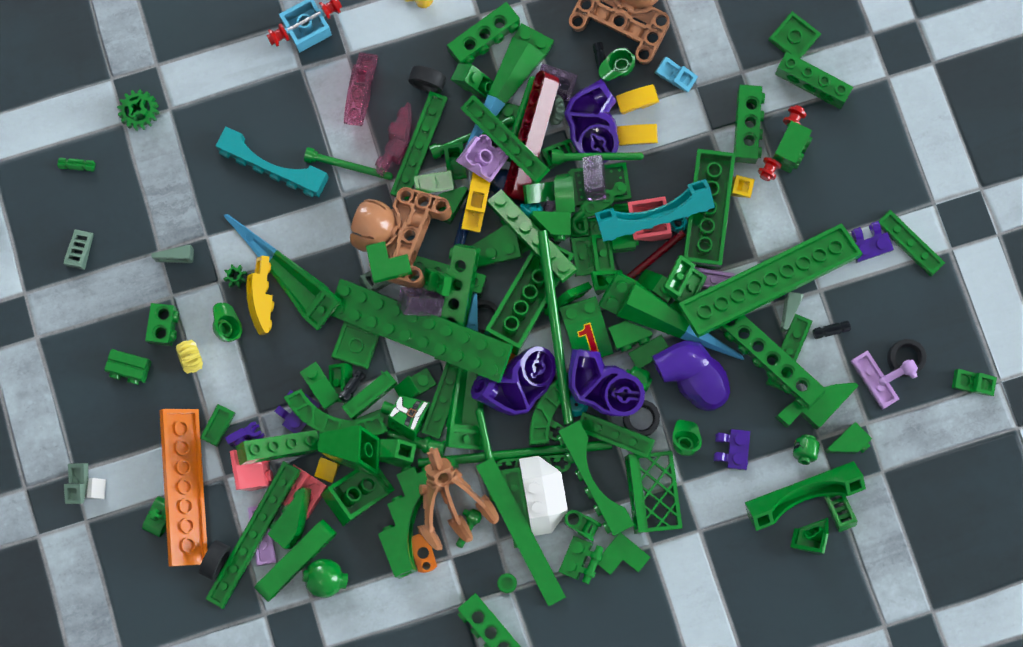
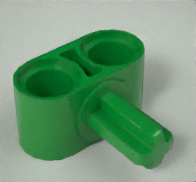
M157 496L142 526V530L157 537H162L166 530L165 498Z

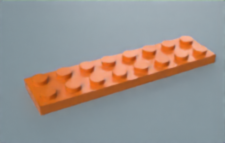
M161 409L160 427L169 567L201 565L208 549L199 409Z

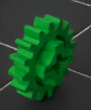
M141 89L138 90V93L131 90L130 96L125 93L126 99L119 100L122 105L117 106L118 110L121 111L118 113V116L122 118L121 122L126 124L129 129L133 126L135 131H138L139 127L145 130V125L148 124L151 127V121H157L154 115L159 114V111L155 109L159 105L155 102L154 96H150L148 91L143 94ZM148 103L150 105V111L147 110Z

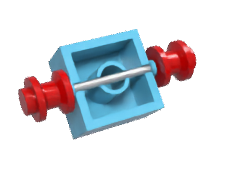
M304 0L280 13L279 16L285 29L281 23L278 24L277 30L272 31L269 29V34L266 36L270 44H275L278 47L279 41L283 39L289 41L288 35H290L300 53L332 36L323 16L325 15L327 19H330L331 13L336 12L340 14V9L342 8L340 1L330 0L326 4L320 2L321 9H319L314 0Z

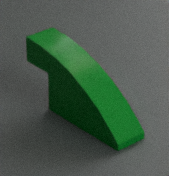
M843 383L824 387L826 388L825 394L809 410L806 407H800L794 401L775 418L787 428L801 415L817 430L859 385L857 383Z

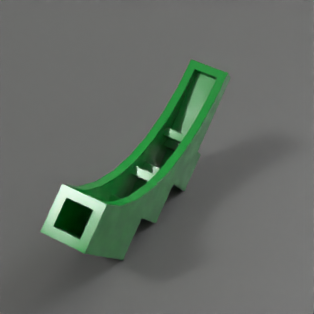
M447 457L454 469L460 468L454 458L450 459V457ZM408 466L403 468L401 473L397 474L405 496L394 497L392 502L387 504L396 526H386L382 529L383 532L378 533L393 574L398 579L417 572L413 557L412 537L416 516L423 503V495L419 493V486L427 482L425 467L420 472L419 469Z

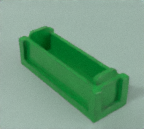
M387 370L385 372L380 371L382 375L341 406L352 420L359 417L398 385Z

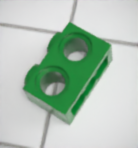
M151 303L146 342L155 345L172 346L173 341L177 337L175 324L178 323L180 316L178 309L174 305ZM168 311V318L161 320L162 313ZM166 330L165 337L159 339L158 333Z

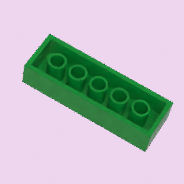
M697 149L693 183L706 179L710 186L715 208H711L706 212H698L688 217L683 257L694 263L697 267L721 269L736 153Z
M553 243L572 262L574 254ZM532 251L484 332L485 335L514 345L511 353L516 356L547 305L542 262ZM553 274V277H554V285H555V289H556L557 286H558V284L560 283V281H559V279Z

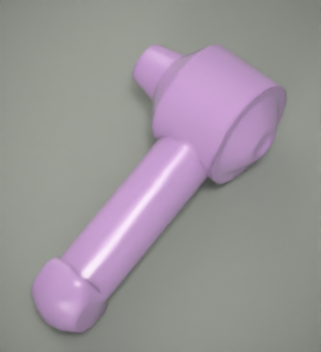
M906 360L900 368L883 376L878 382L883 386L904 374L914 379L918 377L916 373L918 367L914 360Z

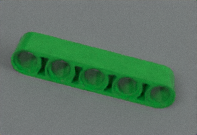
M322 519L254 588L269 602L336 536L337 532Z

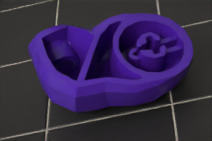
M602 79L580 90L570 98L564 112L570 127L571 141L578 153H617L618 150L617 125L615 119L609 113L617 101ZM590 160L588 162L602 164L609 160Z
M686 340L651 356L662 381L677 382L680 393L696 408L704 411H713L722 407L728 401L730 385L726 371L718 361L709 355L700 342Z
M533 346L525 349L507 364L500 383L479 375L472 385L471 397L495 411L510 416L526 414L550 387L556 373L555 358L544 347Z
M571 349L568 388L575 402L591 406L601 414L609 416H628L640 410L644 403L645 391L643 384L637 377L620 367L605 366L599 351Z

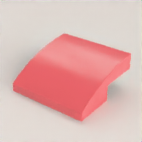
M300 469L301 473L283 505L286 506L294 499L293 495L298 489L302 487L310 488L311 495L306 516L308 520L322 498L321 494L328 486Z

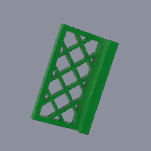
M673 452L651 453L649 458L646 459L652 464L646 471L640 467L639 458L645 457L637 454L625 456L634 534L682 529ZM661 456H668L669 464L665 469L657 463ZM654 465L662 471L657 480L648 473ZM664 474L671 478V484L668 488L659 482ZM645 476L654 482L649 490L642 485V480ZM656 484L665 491L659 499L651 493ZM667 493L674 500L670 508L662 502ZM648 495L657 501L651 510L645 505L644 501ZM659 504L668 510L662 519L653 512ZM669 513L676 517L677 525L670 526L664 521ZM650 515L659 520L656 527L648 528L647 519Z

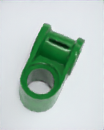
M570 510L563 518L564 524L568 528L592 542L594 541L593 537L597 529L602 526L600 522L576 510ZM569 514H575L578 517V522L575 525L568 522Z

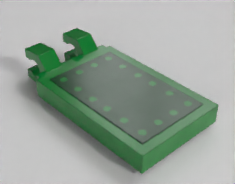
M626 162L570 169V171H567L568 174L556 175V177L573 176L575 207H581L587 199L603 189L612 190L617 182H623L627 190L623 195H616L613 203L631 200Z

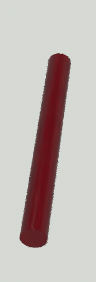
M680 230L626 276L632 279L637 277L686 236L685 233Z

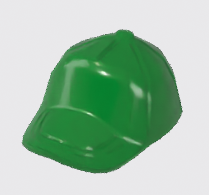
M627 48L615 49L599 66L598 73L600 78L604 81H610L618 76H627L635 66V55Z
M223 302L215 304L213 306L214 322L212 328L216 337L223 342H232L239 339L243 330L233 307Z
M678 420L675 423L672 445L678 454L690 456L701 448L702 439L696 423L686 420Z

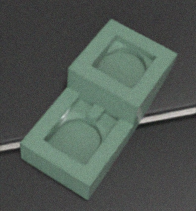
M88 463L68 464L69 483L64 484L65 504L84 503L88 486Z

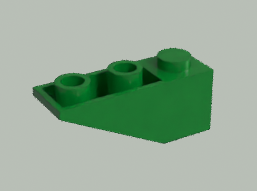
M302 487L298 489L293 495L294 499L283 508L280 518L275 520L270 526L271 530L267 535L284 549H292L304 532L311 495L310 488Z

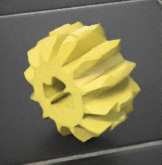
M186 340L177 344L176 351L184 372L188 374L202 369L203 362L196 343L193 340Z

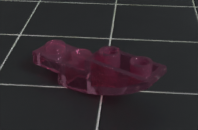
M359 52L357 63L353 65L349 82L344 124L363 126L371 96L370 88L378 62V55Z
M408 102L405 107L399 109L397 113L398 118L395 123L391 122L387 130L389 132V141L384 149L386 152L383 157L379 156L375 163L376 174L382 177L392 162L397 165L400 164L408 147L412 119L411 104Z

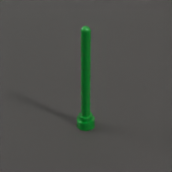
M531 76L528 80L512 128V132L517 137L524 118L534 76ZM509 157L506 161L511 162L512 159Z
M510 116L500 121L508 126L515 122V117ZM471 133L447 143H467ZM435 143L429 146L434 160L441 158V155L444 154V144L436 145Z
M307 147L304 162L316 163V161L387 180L393 179V174L390 172L318 154V151H315L314 148Z
M552 149V165H560L564 161L642 160L644 158L641 152L564 153L560 149Z
M477 408L475 412L485 459L488 460L493 457L483 409Z

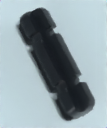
M602 42L593 44L597 69L606 59Z
M843 321L840 324L835 323L823 326V328H814L813 336L815 339H819L823 336L827 337L840 334L841 332H848L851 330L849 321Z
M361 370L353 374V378L348 381L343 391L340 392L338 397L342 402H348L365 379L366 375Z

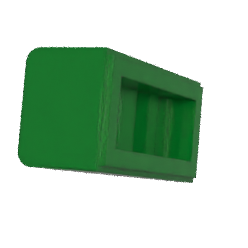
M571 138L541 150L542 158L549 169L558 166L552 165V159L549 155L552 153V149L563 151L562 148L565 147L568 153H572L569 144L572 143Z
M838 495L824 496L838 532L857 525V518L846 496H840L841 498L831 501L830 498ZM843 503V506L834 508L835 505ZM846 510L847 513L838 516L837 513ZM847 518L850 519L848 521L841 523L842 520H845Z

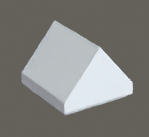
M88 478L85 498L105 499L106 479Z

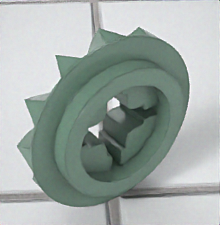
M556 95L549 119L551 125H559L564 118L565 105L559 95Z

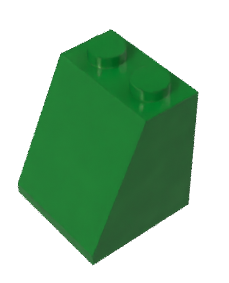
M361 425L319 433L318 452L339 465L374 476L379 474L380 438Z

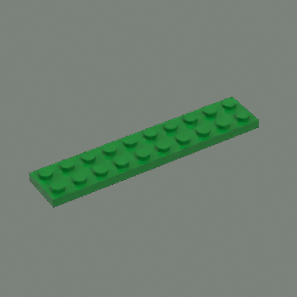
M841 223L678 303V308L697 338L860 258L863 253Z
M340 278L335 295L341 300V303L331 316L498 383L501 382L514 345Z

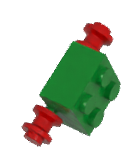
M794 105V107H789L788 112L790 115L783 119L784 124L788 128L773 158L765 157L763 160L765 163L764 168H759L758 170L760 178L765 181L775 180L776 175L774 172L776 169H782L788 173H791L793 168L797 170L805 155L803 153L806 152L812 140V137H810L812 130L799 123L800 119H804L807 115L801 106Z

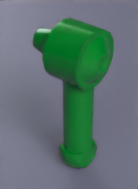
M474 508L470 510L464 509L462 513L466 516V521L471 531L474 525L476 526L482 519L481 512ZM459 537L456 545L459 548H463L465 541Z

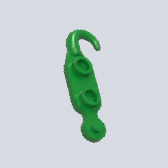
M617 182L612 190L603 189L587 199L578 212L571 217L572 231L579 235L586 234L588 232L587 229L579 230L577 228V221L581 218L595 216V213L610 206L616 195H623L626 192V185L623 182Z

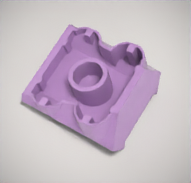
M481 135L479 137L474 136L456 159V162L486 181L491 182L509 156L500 147H493L492 141L487 135Z

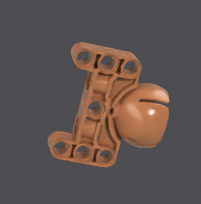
M578 0L570 15L569 24L574 31L580 32L586 28L589 20L592 19L640 43L635 53L636 59L640 64L646 65L652 61L670 26V19L668 14L653 7L658 0ZM585 1L591 2V7L588 10L582 9V3ZM601 1L604 2V3H606V4H608V5H610V6H612L613 9L610 8V7H608V6H606V5H604V4H602ZM619 17L625 20L622 26H616L614 23ZM664 17L667 22L665 25L659 26L656 24L657 19ZM576 18L583 19L582 25L578 27L573 25V21ZM634 18L646 23V25L634 20ZM656 34L658 40L655 43H650L648 41L649 35ZM648 51L650 54L648 59H640V52Z
M403 187L397 192L392 206L393 209L379 200H364L357 208L352 221L351 230L355 233L350 234L351 245L362 252H367V245L385 241L389 258L408 254L412 274L387 281L411 289H421L425 284V277L420 268L413 266L431 219L445 221L451 217L452 210L448 200L409 187ZM405 197H411L408 201H403ZM423 202H429L426 206H420ZM441 207H446L444 211H438ZM409 236H415L413 240H407ZM413 276H419L416 281H411Z

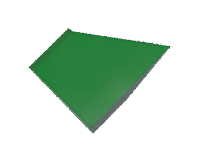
M828 517L801 528H795L790 547L817 555L824 554L829 535Z

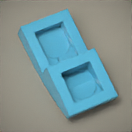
M668 57L663 58L654 72L667 82L686 92L690 91L698 78L684 66L680 67Z

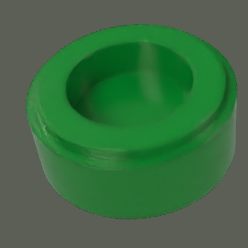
M505 573L498 578L497 585L503 593H511L516 589L517 580L512 574Z

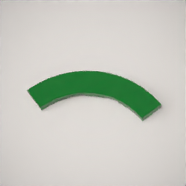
M558 379L548 388L535 407L529 429V445L549 444L551 421L556 409L561 404Z
M302 389L284 397L292 411L305 424L320 433L361 425L375 436L388 432L380 414L366 419L344 420L319 410L309 401Z

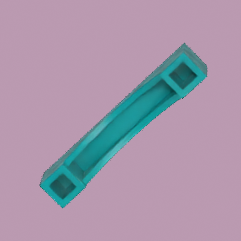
M225 126L216 144V148L221 156L228 159L232 157L242 166H246V164L252 166V169L257 173L262 174L265 172L269 174L271 179L277 182L282 180L286 182L288 187L295 190L299 188L309 197H320L329 179L326 172L311 165L307 169H288L271 164L258 157L246 146L243 134Z
M706 179L688 184V188L680 196L663 206L648 211L625 213L614 211L613 208L595 213L603 242L614 240L620 236L631 235L643 229H651L659 224L670 223L672 220L686 218L692 214L706 212L711 208H715L709 184Z

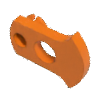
M414 535L412 537V547L418 572H430L437 567L433 549L422 535ZM422 547L427 548L429 551V555L425 559H421L418 556V550ZM427 562L430 563V568L425 570L423 565Z

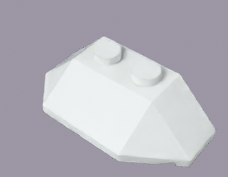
M539 456L521 458L519 462L531 531L534 536L552 533L568 512L562 474Z

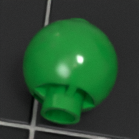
M323 558L312 562L307 570L303 571L302 582H305L307 590L313 596L329 598L337 594L340 589H346L348 574L342 573L341 567L335 561Z

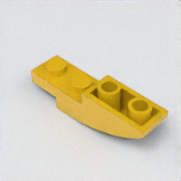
M472 172L461 229L480 233L490 182Z
M263 255L256 258L255 273L247 275L246 281L248 308L259 335H265L271 330L272 320H270V315L274 309L273 295L265 294L269 288L267 275L271 270V263L269 262V256Z

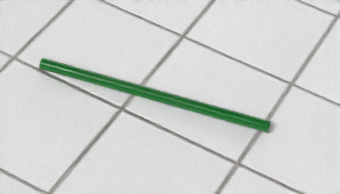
M547 230L537 231L563 422L564 424H572L573 416Z
M602 440L587 443V452L612 449V444ZM561 445L492 451L495 461L568 453L566 447H561ZM484 452L441 457L454 458L458 464L486 461ZM429 458L418 459V468H424L430 464Z

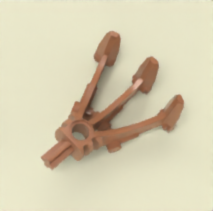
M430 448L429 452H427L430 464L425 466L427 482L419 486V493L423 495L425 525L417 526L420 535L424 537L433 549L442 550L443 546L433 527V510L438 492L441 493L453 517L447 520L450 527L463 541L470 542L473 540V535L464 517L461 514L458 515L449 492L451 484L455 483L476 501V508L490 523L496 524L499 521V515L486 494L480 498L461 477L463 474L457 468L454 469L447 458H441L438 448Z

